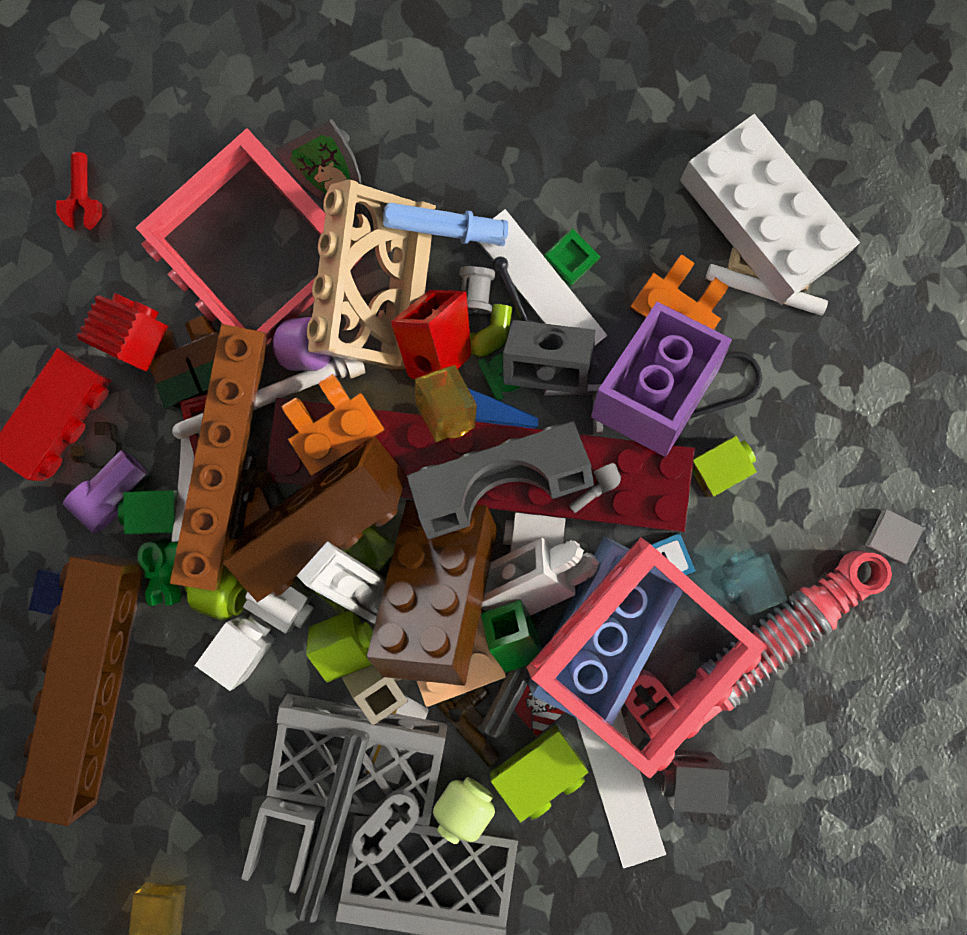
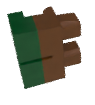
M204 315L185 323L192 342L179 347L173 332L166 331L150 365V370L164 408L177 411L181 409V401L208 393L219 333Z

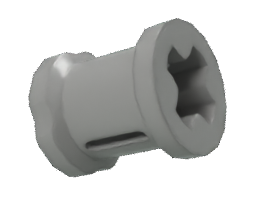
M476 266L461 267L459 271V276L462 277L461 291H466L468 314H491L492 305L489 304L491 280L495 278V271Z

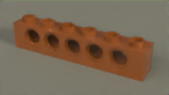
M221 324L170 584L211 591L220 589L224 568L223 562L226 558L268 341L265 332Z

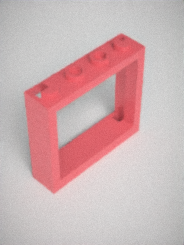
M248 128L136 227L146 239L141 245L148 254L157 262L163 258L173 268L168 273L169 277L184 292L189 288L193 290L200 298L195 305L211 322L218 318L222 324L241 328L246 327L167 242L165 237L250 161L259 168L320 236L324 230L326 215ZM314 279L256 330L265 332L268 340L267 344L272 341L277 327L284 320L297 318L314 303L312 293Z
M640 537L530 662L527 669L533 681L650 779L657 770H664L672 762L675 750L686 738H692L699 732L704 723L703 718L714 706L723 704L729 698L734 683L743 673H749L758 665L761 660V653L767 646L650 543ZM655 566L739 641L641 751L558 681L556 677Z

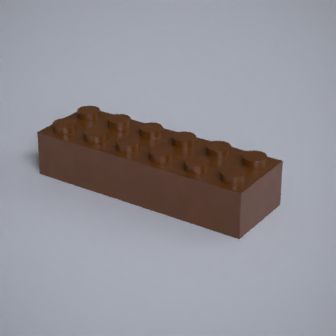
M103 554L72 556L69 558V563H66L62 568L59 585L63 588L60 605L55 607L50 623L51 630H54L52 645L46 650L42 660V672L46 673L43 688L37 693L33 703V715L37 716L34 732L30 733L24 747V757L28 758L25 774L19 779L15 790V800L19 801L17 817L69 826L97 804L145 571L139 564V561Z

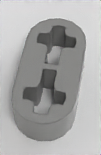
M402 789L391 792L359 826L352 843L353 852L358 860L367 864L379 863L386 858L414 827L418 820L420 806L418 799L413 793ZM394 802L400 806L404 802L410 805L407 812L409 818L406 819L400 816L391 825L388 822L394 810L391 804ZM382 828L385 833L380 838L379 846L381 849L378 850L375 847L369 850L364 849L363 845L366 839L363 835L366 834L372 837Z

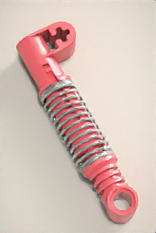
M852 551L844 555L839 565L834 569V573L830 572L826 575L827 580L822 578L818 581L819 587L816 585L810 588L802 587L795 591L792 596H789V601L794 606V610L786 602H782L781 605L784 609L780 610L775 607V616L767 613L769 620L766 622L764 619H760L761 627L758 628L756 625H752L754 630L752 634L767 646L761 653V660L752 671L742 674L732 686L733 690L729 698L723 704L714 706L703 718V725L722 710L731 711L734 707L736 708L737 705H740L739 697L748 699L746 691L755 693L754 685L762 688L761 680L770 682L769 674L777 676L776 668L785 670L784 662L791 665V657L799 659V651L807 653V646L814 647V640L820 642L822 641V635L828 636L829 633H832L837 628L838 619L842 617L840 612L846 614L850 611L849 606L854 608L858 605L857 600L863 601L870 594H878L885 590L892 577L888 561L882 555L873 552ZM866 561L871 567V575L866 582L861 583L857 577V570L861 563ZM811 631H815L818 637L813 635ZM734 642L730 643L732 648L735 646ZM723 648L725 655L722 657L716 653L718 660L715 663L712 659H709L708 662L701 665L696 670V677L672 696L651 672L641 670L624 703L651 739L729 652L727 648ZM640 684L647 689L648 694L655 703H658L665 696L667 697L665 702L643 719L640 716L649 708L642 698L637 697V693L634 690Z

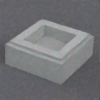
M882 509L865 546L901 564H907L924 527L888 509Z

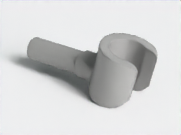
M614 463L593 471L598 484L589 488L569 504L574 513L596 496L598 497L602 493L618 486L621 476Z

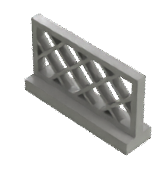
M287 693L278 710L276 722L278 723L266 796L326 807L329 794H326L317 782L332 772L335 773L339 760H335L324 743L334 736L345 738L348 730L355 728L369 734L370 738L366 750L375 744L387 747L394 758L376 768L365 753L362 763L369 771V774L357 781L348 811L370 815L386 797L377 803L367 802L358 790L375 779L385 795H389L393 790L382 774L399 764L410 781L397 790L410 791L416 787L425 800L423 812L419 811L418 820L415 824L429 827L448 723L391 713L375 725H372L358 706ZM288 728L304 730L312 743L296 753L286 740ZM317 733H319V734H324V735L319 738V736L317 735ZM317 748L329 766L312 776L301 761V758ZM397 748L404 749V751L400 753ZM415 752L434 755L432 767L418 776L405 760ZM285 753L288 759L282 762L283 754ZM292 764L305 780L304 783L296 788L278 785L280 772ZM429 778L428 789H426L422 782ZM394 802L392 803L394 810L389 819L397 820L400 816L406 819L409 818L408 809L403 804L399 806Z
M355 814L341 899L336 916L337 922L419 935H506V923L518 845L517 839L481 834L474 843L483 845L475 851L468 842L461 840L470 855L450 869L437 850L448 841L438 833V827L415 824L409 832L420 834L429 849L412 862H409L400 847L396 845L394 850L405 867L386 881L375 864H368L381 885L368 895L351 892L353 876L365 867L367 863L361 862L355 867L357 857L353 852L352 843L357 829L368 817ZM388 819V822L391 825L396 821ZM427 835L442 837V839L433 844ZM491 845L508 848L506 865L491 876L478 855ZM433 853L446 873L426 887L413 867ZM474 859L487 879L470 893H467L455 876V873ZM409 871L422 892L410 901L399 900L389 885ZM504 874L501 890L495 880ZM448 878H451L463 896L461 900L450 908L440 906L431 894V891ZM490 884L501 897L498 915L481 913L472 900L473 897ZM385 889L390 898L376 895ZM426 896L432 905L418 903V901ZM468 903L473 911L459 908Z

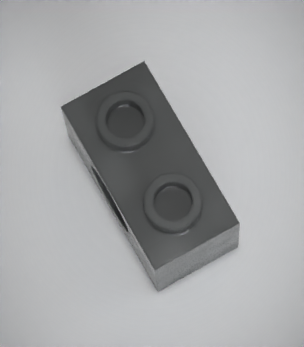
M513 320L503 352L504 384L587 395L594 361L596 330Z
M675 750L672 762L664 770H657L655 773V785L661 787L662 796L667 799L674 811L727 815L729 770L712 752Z

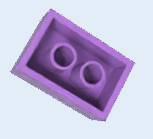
M656 302L598 389L591 418L666 457L719 371L732 339Z

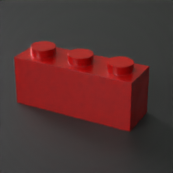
M57 348L1 430L0 462L27 480L44 481L45 478L52 477L62 464L63 459L60 456L68 444L75 443L83 434L86 424L83 422L92 409H98L106 400L109 390L106 388L112 380L72 353Z

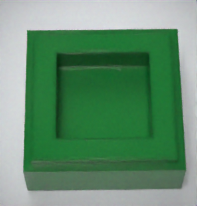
M573 228L543 255L569 287L576 283L600 259V256Z

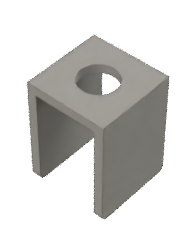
M268 796L258 812L241 879L248 881L258 865L270 817L306 826L289 892L296 893L304 876L321 807Z

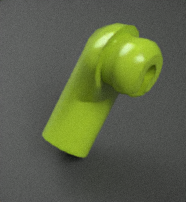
M493 304L490 325L477 333H470L472 355H477L478 357L489 356L506 344L512 313L511 306Z

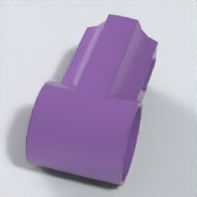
M120 450L92 480H86L73 489L63 501V506L92 534H96L110 524L118 515V506L120 501H123V492H133L149 476V473L137 459L126 451Z

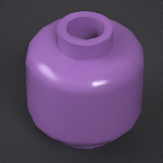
M312 317L290 318L284 320L276 329L272 339V350L279 364L286 370L295 372L318 371L325 367L332 358L330 355L308 351L307 326Z

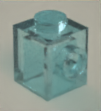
M753 548L746 549L730 556L732 563L721 567L725 575L724 578L720 579L723 591L730 602L735 600L740 613L750 616L788 601L769 553H755Z

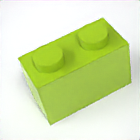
M555 724L490 772V780L521 823L528 817L534 820L543 815L551 807L550 801L560 793L564 792L565 795H569L576 791L585 782L584 776L589 772L582 758L558 725Z

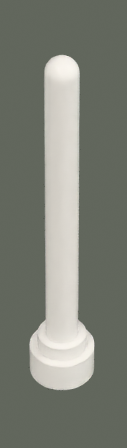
M332 356V360L318 371H304L258 390L254 410L275 402L276 398H284L314 386L331 374L334 376L339 375L341 379L347 376L349 379L365 374L363 362ZM204 412L175 424L172 428L174 437L185 439L199 433Z

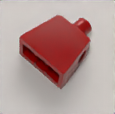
M429 290L394 318L391 323L407 375L412 379L430 380L434 394L446 395L457 389L454 373L471 355L466 291Z

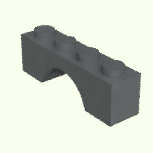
M574 421L564 425H552L542 432L524 438H512L499 446L480 452H469L459 459L440 465H429L420 469L419 472L407 475L418 516L428 539L470 526L471 514L477 501L487 491L500 484L508 482L529 483L542 489L552 499L594 486L591 464Z

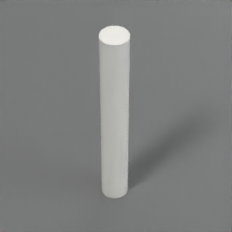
M710 264L706 274L707 280L713 281L716 277L729 287L778 302L760 279ZM799 292L784 304L823 316L828 300Z

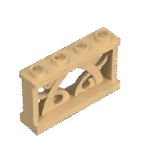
M350 179L330 185L323 203L326 215L324 230L318 242V253L320 255L318 275L315 277L312 286L314 306L312 318L307 326L309 352L378 365L379 367L392 370L406 369L391 321L425 294L432 234L385 227L383 225L382 209L384 210L388 203L435 210L436 205L423 201L415 202L358 184V182ZM356 203L365 205L370 211L374 230H371L368 219L362 214H357L359 225L357 228L353 227ZM375 247L377 260L382 269L390 276V284L388 290L381 291L374 296L367 306L357 290L350 270L365 253ZM394 248L393 261L391 262L387 253L392 252ZM387 301L386 315L384 310H380L378 316H376L381 304ZM341 315L346 319V326L342 331L351 330L358 323L361 325L357 336L349 343H344L338 338ZM370 334L382 342L381 352L362 348Z

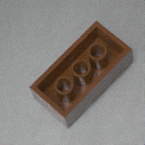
M374 436L246 526L223 564L257 603L271 593L274 597H277L294 583V577L300 573L327 541L344 551L353 546L362 537V531L372 524L380 527L391 520L398 512L397 506L399 499L403 495L402 489L406 474Z
M406 500L367 653V658L382 677L465 686L498 531L487 505L475 504L471 514L470 526L428 539L420 522L415 502Z

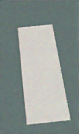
M620 710L612 727L630 741ZM576 718L623 868L666 855L640 770L580 719Z

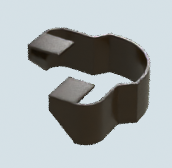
M94 422V435H105V424L110 425L111 440L116 443V455L122 450V443L117 440V427L109 422ZM71 446V459L75 463L90 464L92 468L97 469L104 467H97L94 462H80L78 456H85V446Z

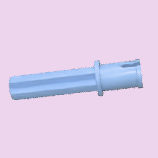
M388 203L383 211V225L385 227L458 238L462 244H468L470 240L503 247L505 245L504 239H507L508 236L507 220L473 216L472 211L458 214L396 203Z

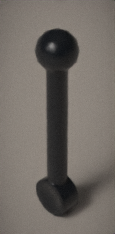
M503 256L496 257L493 260V268L495 271L500 272L520 321L534 322L528 319L508 273V260Z

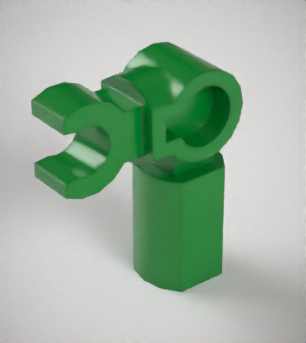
M163 538L144 543L139 548L138 561L145 570V578H149V586L145 593L148 606L163 603L162 592L165 597L166 606L179 603L181 600L179 586L170 584L178 541L171 542V539Z

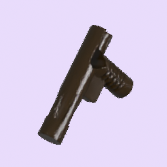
M245 456L229 537L231 539H238L244 529L248 502L252 503L255 487L266 488L272 481L269 472L254 470L255 457Z
M485 685L467 692V695L465 694L456 703L450 698L435 704L488 767L499 760L501 757L499 753L477 729L482 724L484 717L475 705H478L490 695ZM460 709L462 712L461 717L455 719L449 713V710Z

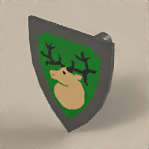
M332 119L275 150L300 183L323 201L331 184L349 179L361 184L358 165L348 145L350 137L346 131L338 129ZM356 203L354 215L360 214L361 203Z

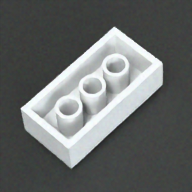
M755 114L690 160L680 179L682 184L732 246L738 250L741 257L752 268L781 306L843 260L860 243Z

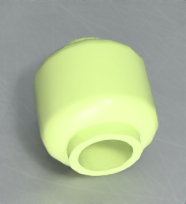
M466 777L464 781L454 780L450 782L433 809V815L440 824L437 828L438 833L454 844H457L459 840L466 842L477 841L495 814V807L491 802L493 794L479 782L469 777Z

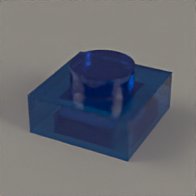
M38 569L28 610L49 615L53 614L55 607L60 605L63 588L59 585L61 572Z

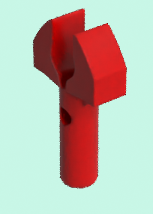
M73 152L70 155L71 194L66 200H56V213L66 226L75 231L74 215L81 205L85 211L84 227L92 230L102 217V203L98 200H92L88 196L87 155L83 152Z

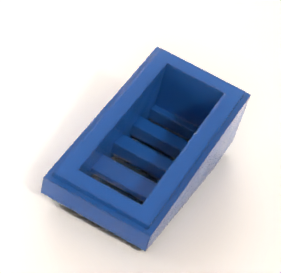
M458 386L455 419L537 429L539 418L534 417V415L469 388Z

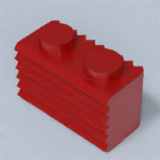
M114 293L111 300L100 295L95 296L96 303L91 304L92 310L87 312L88 318L83 319L85 325L80 327L81 333L76 334L78 340L147 372L169 326L156 320L159 314L158 311L117 293Z

